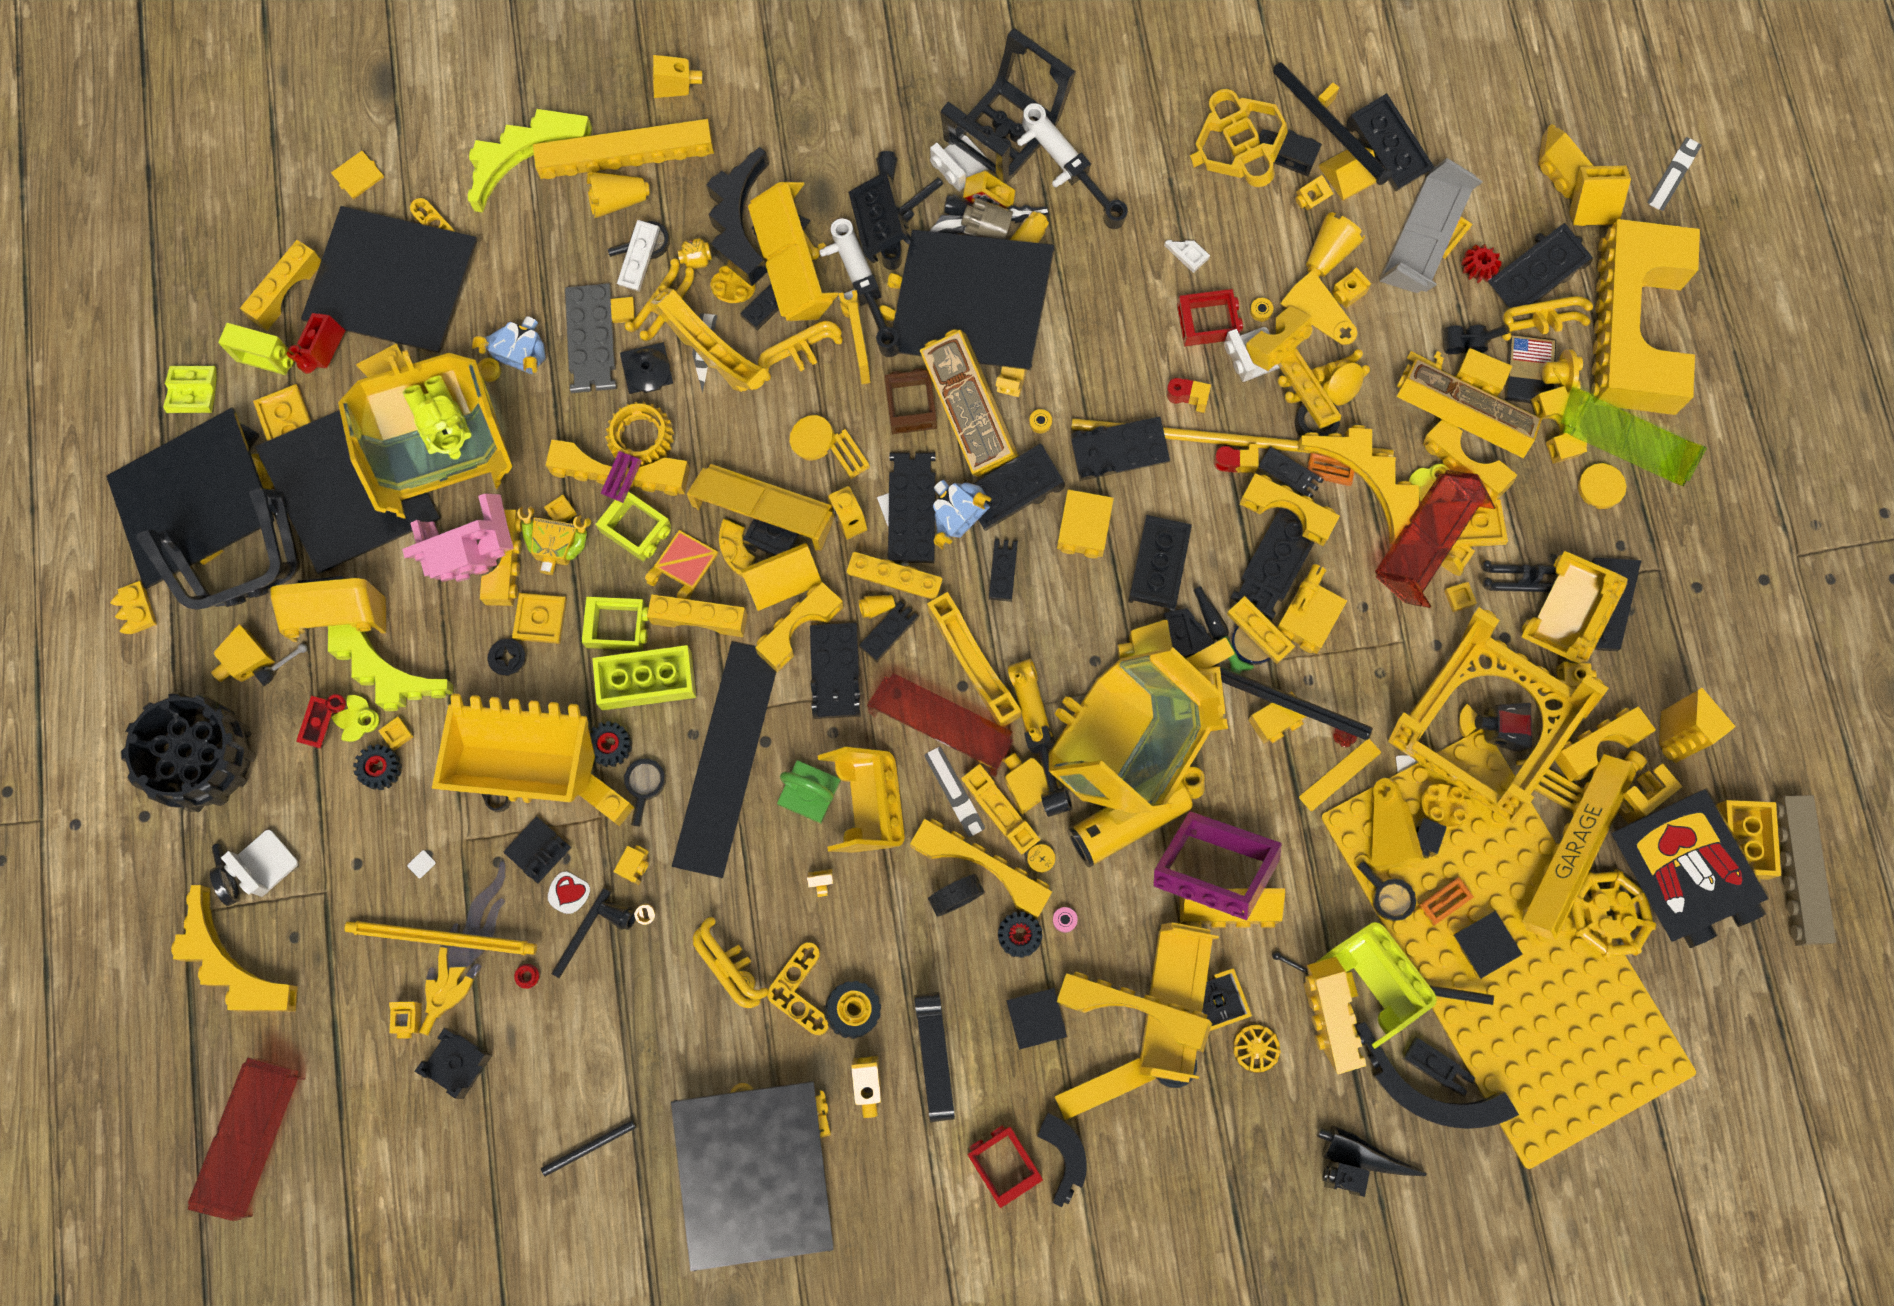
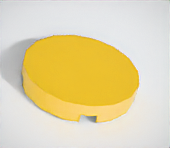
M810 415L800 419L793 426L789 442L792 450L802 459L807 461L818 460L828 453L827 451L830 447L832 448L835 433L833 427L825 418L818 415Z
M1605 463L1594 464L1588 467L1578 481V491L1583 501L1588 505L1595 506L1597 509H1609L1617 505L1625 496L1627 488L1622 473L1614 466Z

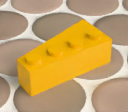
M1337 957L1307 965L1309 976H1306L1305 980L1312 994L1308 998L1310 1006L1315 1013L1312 1016V1022L1315 1030L1318 1032V1035H1315L1318 1049L1325 1052L1337 1075L1365 1067V1058L1358 1050L1359 1047H1362V1044L1354 1026L1357 1021L1352 1006L1349 1003L1352 1002L1344 968Z

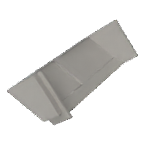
M1448 158L1430 170L1424 178L1404 222V227L1400 231L1379 277L1380 282L1414 293H1419L1420 291L1427 292L1435 287L1437 283L1432 281L1470 194L1483 181Z

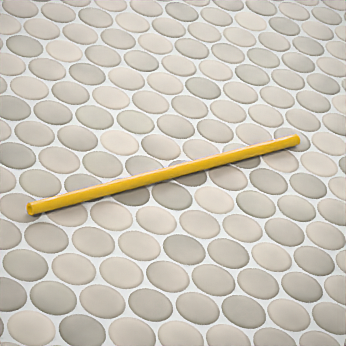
M1072 418L1071 430L1092 431L1099 426H1106L1107 428L1125 423ZM1163 427L1165 439L1241 447H1248L1249 444H1258V448L1270 449L1272 447L1275 450L1315 453L1298 450V440ZM1372 448V456L1377 453H1386L1388 457H1393L1394 450Z

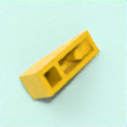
M590 773L586 791L579 796L620 827L634 807Z

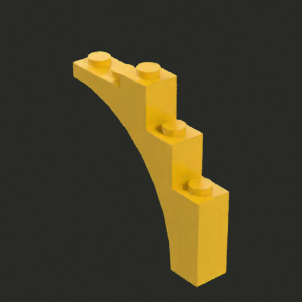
M666 288L650 302L685 345L692 346L708 367L717 369L733 390L739 392L748 389L756 390L764 384V379L769 375L765 369L745 359L719 338L691 310L674 289Z
M1354 425L1345 432L1344 437L1338 433L1328 434V436H1319L1318 433H1306L1305 436H1301L1298 441V450L1315 452L1331 457L1351 468L1367 483L1383 508L1388 525L1390 544L1413 545L1419 540V485H1412L1408 481H1401L1395 484L1396 457H1388L1386 453H1377L1372 456V429H1365L1363 425Z
M191 885L190 892H188L186 898L188 905V915L184 920L186 934L175 935V941H173L171 947L173 960L202 962V966H200L198 971L200 985L229 986V991H227L225 996L227 1010L296 1012L298 986L277 984L263 980L239 965L221 943L214 927L210 909V888L202 885Z

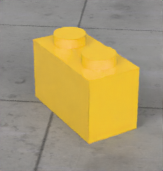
M1469 348L1455 377L1497 397L1506 383L1512 366Z
M1271 703L1252 714L1248 721L1263 744L1271 741L1273 744L1283 738V732L1291 729L1293 732L1304 725L1303 721L1307 716Z

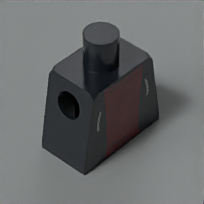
M1531 703L1499 704L1486 708L1484 715L1479 714L1476 716L1475 727L1484 730L1485 741L1489 744L1514 752L1532 748Z

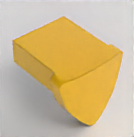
M1452 546L1446 550L1444 555L1439 556L1436 561L1449 572L1461 576L1464 566L1475 550L1469 546L1457 548Z

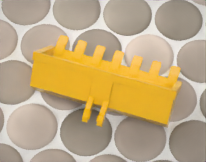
M453 693L451 695V704L448 705L432 789L508 796V799L514 802L518 800V797H521L525 803H530L532 799L572 802L575 800V797L586 791L595 754L588 729L587 716H581L577 704H569V715L561 714L559 704L556 702L549 703V713H542L539 702L533 700L529 702V711H522L518 699H510V710L502 709L498 697H491L489 700L490 708L483 707L480 696L472 695L470 697L471 706H464L460 694Z

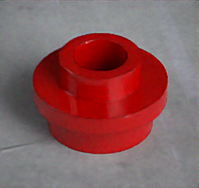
M531 964L519 966L514 974L516 984L524 989L534 987L540 978L538 969ZM526 972L531 973V979L529 981L524 980V974Z

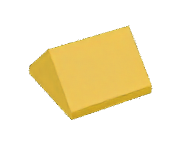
M1366 148L1374 156L1373 150ZM1348 150L1319 164L1320 170L1342 201L1376 183L1374 176Z

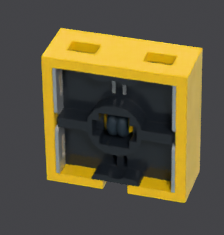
M1234 968L1212 976L1213 980L1206 981L1202 1013L1206 1014L1207 1019L1212 1023L1210 1031L1252 1016Z

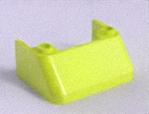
M1371 923L1317 961L1337 957L1345 972L1354 968L1383 1006L1384 1010L1378 1014V1023L1385 1032V1035L1372 1044L1374 1049L1436 1005L1437 999L1433 990L1387 929L1380 923Z

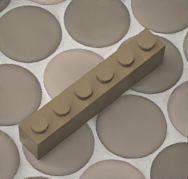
M1814 795L1781 797L1774 800V802H1776L1778 838L1782 851L1780 862L1784 866V887L1788 892L1789 899L1787 910L1792 919L1791 936L1795 940V946L1836 943Z

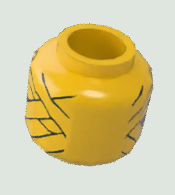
M702 238L684 241L681 245L682 250L678 251L680 263H685L686 267H692L693 270L707 267L709 260H712L709 243L704 242Z

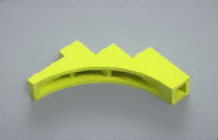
M537 109L535 117L531 119V128L506 124L505 131L500 136V144L475 140L474 147L469 152V160L475 169L473 171V186L468 191V202H470L474 211L483 212L490 194L505 174L521 161L534 155L533 144L591 136L592 126L588 116Z
M350 624L328 626V652L338 660H349L352 656V678L359 682L360 685L370 686L375 684V704L383 708L384 711H397L398 707H406V698L408 700H421L422 696L445 698L447 694H453V684L447 679H426L412 676L393 668L375 651L365 632L357 631Z

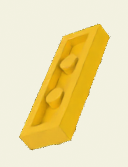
M1245 596L1227 612V615L1276 664L1295 648Z

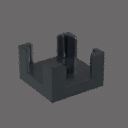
M753 519L743 538L745 547L751 551L756 552L757 549H760L775 556L792 549L799 534Z
M443 1028L437 1037L441 1042L429 1060L421 1061L414 1072L424 1078L432 1079L447 1090L446 1093L453 1098L464 1099L492 1055L453 1029Z

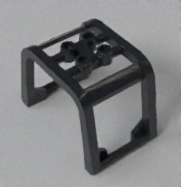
M1013 28L1007 36L1002 62L994 85L967 115L948 101L940 112L944 140L950 145H956L996 174V178L1003 183L1010 181L1041 146L1034 137L1026 143L1027 145L1020 153L1012 148L1011 142L1006 138L1010 134V139L1013 142H1017L1026 133L1022 124L1013 122L1007 117L1005 112L995 111L990 107L999 95L1023 112L1028 105L1039 104L1008 82L1016 54L1024 55L1027 49H1029L1051 65L1049 73L1057 83L1058 90L1051 112L1046 108L1044 110L1046 116L1055 126L1062 115L1076 74L1075 70L1016 28ZM983 114L992 119V125L996 129L995 133L992 127L982 126L977 122ZM1032 116L1034 120H1039L1037 117ZM969 133L984 144V146L995 152L996 164L961 140L963 136ZM1009 157H1011L1012 159H1014V160L1011 162L1010 165H1009Z
M265 488L249 491L270 561L269 570L259 578L214 595L207 591L195 572L173 530L161 532L146 530L138 533L136 538L180 604L195 610L212 606H237L247 602L246 598L248 597L249 599L257 598L268 594L271 587L288 582L298 570V555L282 491ZM270 510L273 512L278 524L287 562H282ZM162 544L197 596L188 595L162 552Z

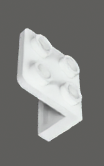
M963 136L961 140L985 156L967 136ZM936 143L930 147V161L932 165L958 191L965 187L966 177L988 170V168L956 145H949L943 149Z
M1266 327L1256 329L1241 336L1237 329L1227 334L1224 347L1230 355L1234 369L1239 374L1242 382L1280 368L1278 365H1275L1269 371H1266L1253 364L1246 350V343L1257 333L1263 331L1270 334Z
M270 830L264 831L241 853L235 854L228 851L221 857L226 863L224 866L225 870L231 876H237L241 881L239 886L249 895L252 893L261 897L298 866V860L274 832Z

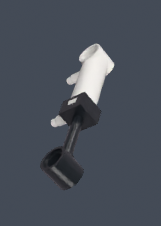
M1036 103L1028 105L1024 110L1022 126L1026 133L1017 140L1018 145L1022 146L1035 137L1063 170V173L1056 177L1052 185L1058 187L1067 180L1071 185H1074L1077 181L1081 180L1103 206V211L1105 212L1103 221L1105 225L1111 229L1122 227L1128 213L1126 204L1121 200L1109 201L1087 175L1091 166L1089 160L1082 152L1078 154L1049 120L1041 105ZM1034 116L1037 117L1039 120L1032 121L1029 119V117ZM1111 212H1118L1120 217H1113Z
M837 219L831 225L834 244L819 251L820 255L823 257L839 251L854 290H857L860 306L868 303L879 331L876 335V341L880 353L885 357H894L900 352L901 343L897 331L892 327H887L876 302L877 299L881 298L874 275H872L852 223L847 219ZM854 290L844 293V298L846 300L852 299V291ZM887 340H893L891 344H884Z

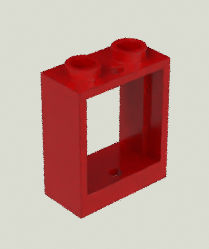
M1233 289L1179 296L1177 311L1184 347L1225 342L1228 332L1237 329L1240 334V331H1243L1242 318H1238L1237 314L1239 301L1238 297H1234ZM1225 305L1229 329L1195 333L1191 309Z
M1003 1125L990 1133L993 1138L984 1143L980 1139L969 1147L971 1152L967 1154L1000 1209L1043 1181L1011 1127L1009 1126L1005 1129ZM1008 1136L1031 1172V1175L999 1195L976 1156Z

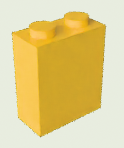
M1627 165L1580 167L1569 211L1573 225L1614 224L1617 219H1621L1631 181Z
M1068 490L1057 549L1066 554L1082 553L1088 558L1103 557L1114 498Z
M1319 585V591L1316 595H1313L1306 612L1298 611L1300 607L1297 609L1292 607L1301 590L1299 587L1277 627L1290 642L1294 641L1300 645L1302 650L1308 653L1314 652L1315 654L1322 648L1347 600Z

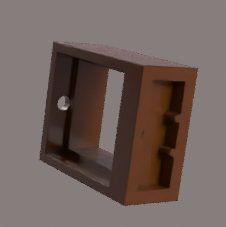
M914 369L912 372L902 373L894 371L889 375H884L892 435L937 429L929 371ZM925 385L929 413L895 417L892 389Z

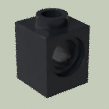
M1422 818L1417 822L1415 829L1423 857L1428 859L1438 854L1447 827Z

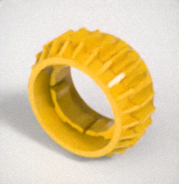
M635 402L631 405L626 404L622 409L619 408L616 414H612L613 419L608 421L610 426L606 428L608 435L605 438L614 458L621 451L642 460L639 466L642 467L667 457V451L672 449L670 444L674 443L672 437L674 431L671 428L672 424L668 420L667 414L662 413L660 407L655 408L654 404L646 405L645 402L642 404ZM639 419L653 422L654 426L658 428V438L655 440V445L650 446L649 449L644 451H632L626 448L625 444L622 443V433L625 431V426Z

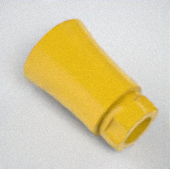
M1033 211L1008 240L1039 243L1045 234L1049 222L1043 214Z

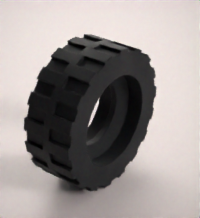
M973 874L943 887L928 897V900L935 915L938 917L972 902L983 895L985 891L977 875Z

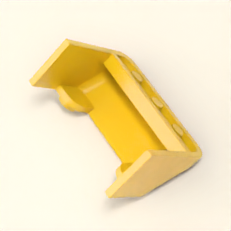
M350 578L277 585L270 588V598L279 632L292 642H298V637L305 632V628L350 624L357 631L366 632L370 631L371 628H376L380 633H386V597L365 579Z
M843 747L818 755V760L835 762V771L842 781L850 782L855 828L845 831L843 843L828 846V852L855 853L901 846L905 835L894 756L888 751Z

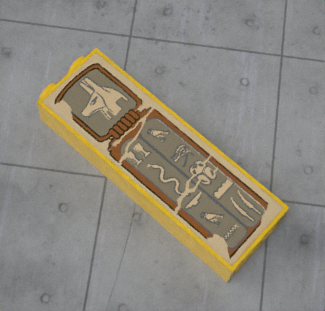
M952 330L946 333L944 338L926 343L925 348L921 349L920 353L972 474L977 477L982 476L1019 457L967 335L961 330Z
M1417 358L1412 366L1409 364L1406 366L1396 386L1400 388L1397 395L1398 398L1523 459L1534 443L1542 421L1541 418Z

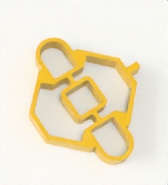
M1221 89L1215 92L1209 100L1211 113L1208 115L1195 143L1198 152L1190 155L1193 167L1204 163L1208 171L1238 178L1245 177L1247 183L1254 187L1266 186L1274 178L1273 162H1275L1288 133L1287 124L1276 104L1247 98L1239 99L1237 94L1229 89ZM1226 100L1234 102L1239 111L1220 119L1215 111L1216 105ZM1251 111L1276 116L1281 128L1273 145L1260 144L1258 133L1248 118ZM1249 129L1253 138L1234 146L1230 137ZM1210 131H1223L1225 142L1235 157L1232 165L1207 159L1202 149ZM1263 156L1269 166L1268 171L1261 176L1249 174L1244 164Z

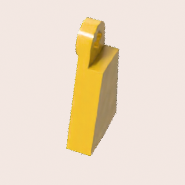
M1314 270L1301 279L1280 303L1286 309L1292 306L1312 316V326L1341 345H1350L1357 338L1355 325ZM1342 328L1345 330L1350 328L1351 338L1345 337L1341 339L1342 333L1340 330Z
M1388 778L1378 780L1373 788L1372 867L1378 869L1400 868L1424 861L1409 804L1403 801L1399 785ZM1386 787H1389L1391 790L1387 792L1386 796L1383 794V791L1386 790Z

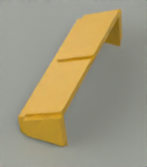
M779 182L752 199L748 205L763 258H767L765 265L781 316L785 317L786 321L818 320L839 295L838 293H822L793 200L804 186V182Z
M710 464L708 468H702L687 492L692 507H695L697 510H700L702 502L705 501L812 538L815 551H822L834 520L832 506L713 464Z
M1173 922L1161 924L1149 995L1159 999V1004L1168 1006L1170 1002L1182 1006L1183 1012L1192 1014V1011L1195 1010L1202 1013L1212 939H1219V936L1211 935V930ZM1147 1014L1139 1062V1074L1188 1083L1190 1078L1199 1079V1076L1193 1075L1197 1050L1179 1045L1161 1022Z

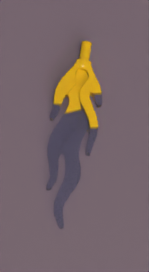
M503 861L499 864L498 874L494 882L471 903L462 934L493 937L499 909L505 903L503 898L492 905L485 926L481 930L480 923L485 908L503 886L505 880V863ZM455 923L450 932L458 933L460 925ZM449 945L440 946L438 979L436 980V969L433 967L429 969L426 977L425 993L427 1006L425 1013L428 1014L421 1026L420 1033L428 1036L436 1018H440L446 1011L465 998L482 965L476 964L473 966L460 984L459 979L466 968L482 955L485 950Z

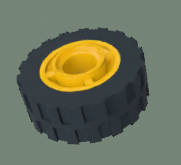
M848 981L840 984L827 997L826 1005L824 1006V1017L828 1022L829 1028H832L835 1034H839L843 1038L850 1037L855 1039L864 1036L876 1026L880 1018L881 1004H879V997L874 993V989L868 987L865 983ZM848 1004H854L858 1008L857 1016H852L848 1013Z

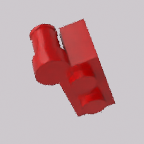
M312 313L297 342L299 346H291L288 350L293 355L287 352V356L305 374L313 372L316 367L327 369L346 330L330 315Z
M333 694L327 700L311 696L296 742L321 749L332 714L343 711L346 706L343 696Z

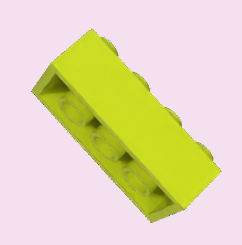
M688 645L592 658L596 703L602 711L696 698L692 652Z

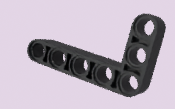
M940 993L914 995L919 1027L930 1123L955 1120Z

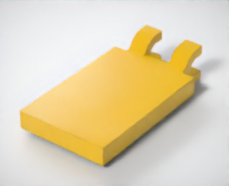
M857 290L852 291L853 297L850 300H846L844 294L839 293L842 314L850 319L861 384L870 383V375L859 317Z

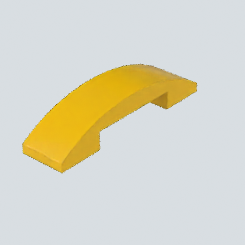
M980 764L961 778L984 812L1021 855L1041 840L996 787L995 782Z
M1140 1058L1055 1096V1100L1064 1120H1067L1156 1078L1139 1074Z

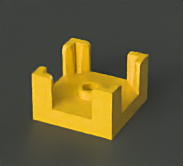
M1663 763L1653 771L1664 785H1661L1650 771H1647L1637 778V782L1646 791L1645 794H1642L1636 786L1622 794L1633 807L1631 808L1623 800L1618 810L1628 824L1648 815L1683 787Z

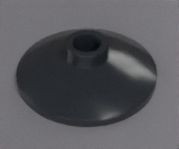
M642 349L635 352L629 357L625 365V377L628 383L634 389L642 392H651L661 388L670 376L668 359L664 354L655 349ZM644 365H650L648 369H642Z

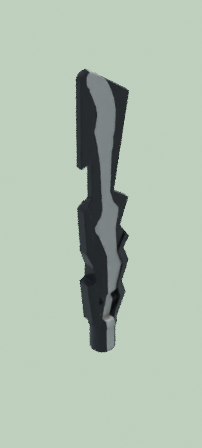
M1025 204L1021 207L1011 205L1005 208L1013 211L1011 221H1015V224L1023 222L1033 211L1048 215L1047 206L1032 208ZM941 215L930 231L958 234L964 233L966 226L961 225L963 216Z

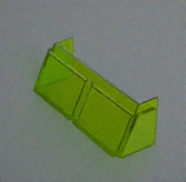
M1575 387L1571 388L1561 421L1565 425L1564 433L1684 487L1686 481H1690L1707 450L1706 446L1677 436L1594 397V394Z

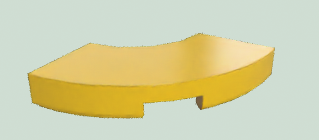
M723 519L719 531V545L727 565L737 575L744 578L741 569L753 565L756 558L744 546L743 536L745 528Z

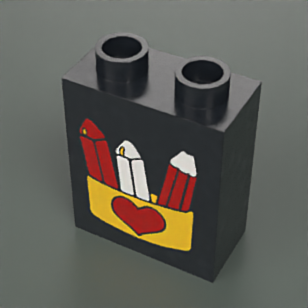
M1708 788L1611 833L1671 942L1683 937L1688 947L1693 948L1718 936L1712 924L1731 916L1736 926L1740 927L1766 915L1760 903L1768 900L1769 895Z

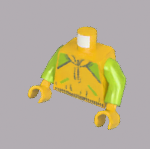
M530 506L528 508L529 515L527 516L523 513V507H520L517 514L521 520H524L521 523L523 538L528 551L532 553L536 560L542 561L541 573L553 575L556 564L568 565L570 560L575 559L584 550L587 536L585 528L590 526V518L585 519L584 525L580 522L581 515L574 518L573 524L535 517L532 521L530 518L534 514V509Z

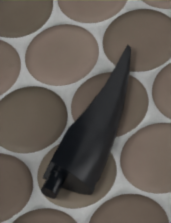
M1332 1125L1330 1131L1320 1127L1317 1132V1137L1326 1140L1322 1157L1380 1173L1404 1176L1427 1175L1425 1171L1384 1153L1356 1134Z

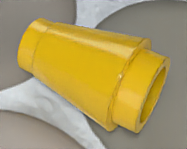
M892 595L864 596V599L859 600V609L863 618L868 617L871 619L895 607Z

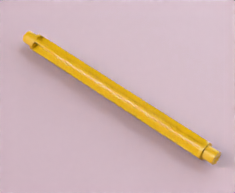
M347 921L345 924V932L354 933V935L521 955H535L537 952V944L528 943L525 940H509L361 921Z

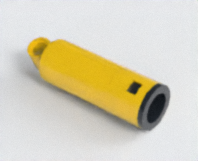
M1197 767L1188 768L1168 802L1177 803L1181 808L1132 814L1105 807L1067 829L1068 836L1082 861L1090 868L1191 810L1193 806L1192 799L1201 797L1205 791L1204 773ZM1167 773L1135 791L1150 803ZM1190 781H1196V782H1198V783L1195 784V785H1189V784H1188V782H1190Z

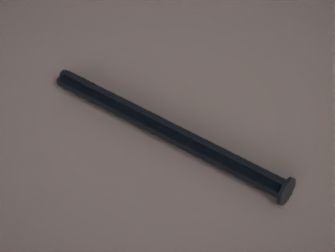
M1279 62L1274 66L1273 73L1374 176L1378 185L1386 183L1390 179L1392 171L1390 169L1386 170L1284 63Z
M1212 666L1220 667L1222 683L1364 740H1368L1372 734L1373 728L1371 726L1221 666Z

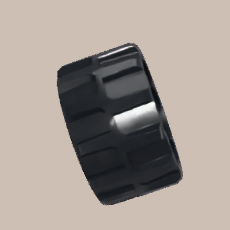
M180 692L168 694L169 698L155 704L152 702L146 704L143 707L144 711L135 722L129 723L125 731L128 733L125 748L121 750V760L127 764L129 769L127 778L132 786L143 790L151 800L189 812H200L204 806L212 804L221 806L228 802V796L238 787H244L248 781L246 774L250 762L255 760V753L250 749L248 737L251 736V731L249 727L240 722L232 710L202 694L189 697ZM203 714L210 719L209 722L200 721L194 724L196 715ZM186 726V731L180 735L181 728ZM209 730L210 733L208 737L203 739V734L205 733V731ZM221 738L223 739L222 749L216 746L221 741ZM169 744V748L165 752L164 746ZM192 748V753L186 757L187 750ZM214 752L215 758L209 761L210 754ZM157 757L161 758L156 765ZM174 766V772L169 775V769ZM198 770L197 777L192 780L193 772ZM169 782H185L180 792H175L174 787L167 785Z

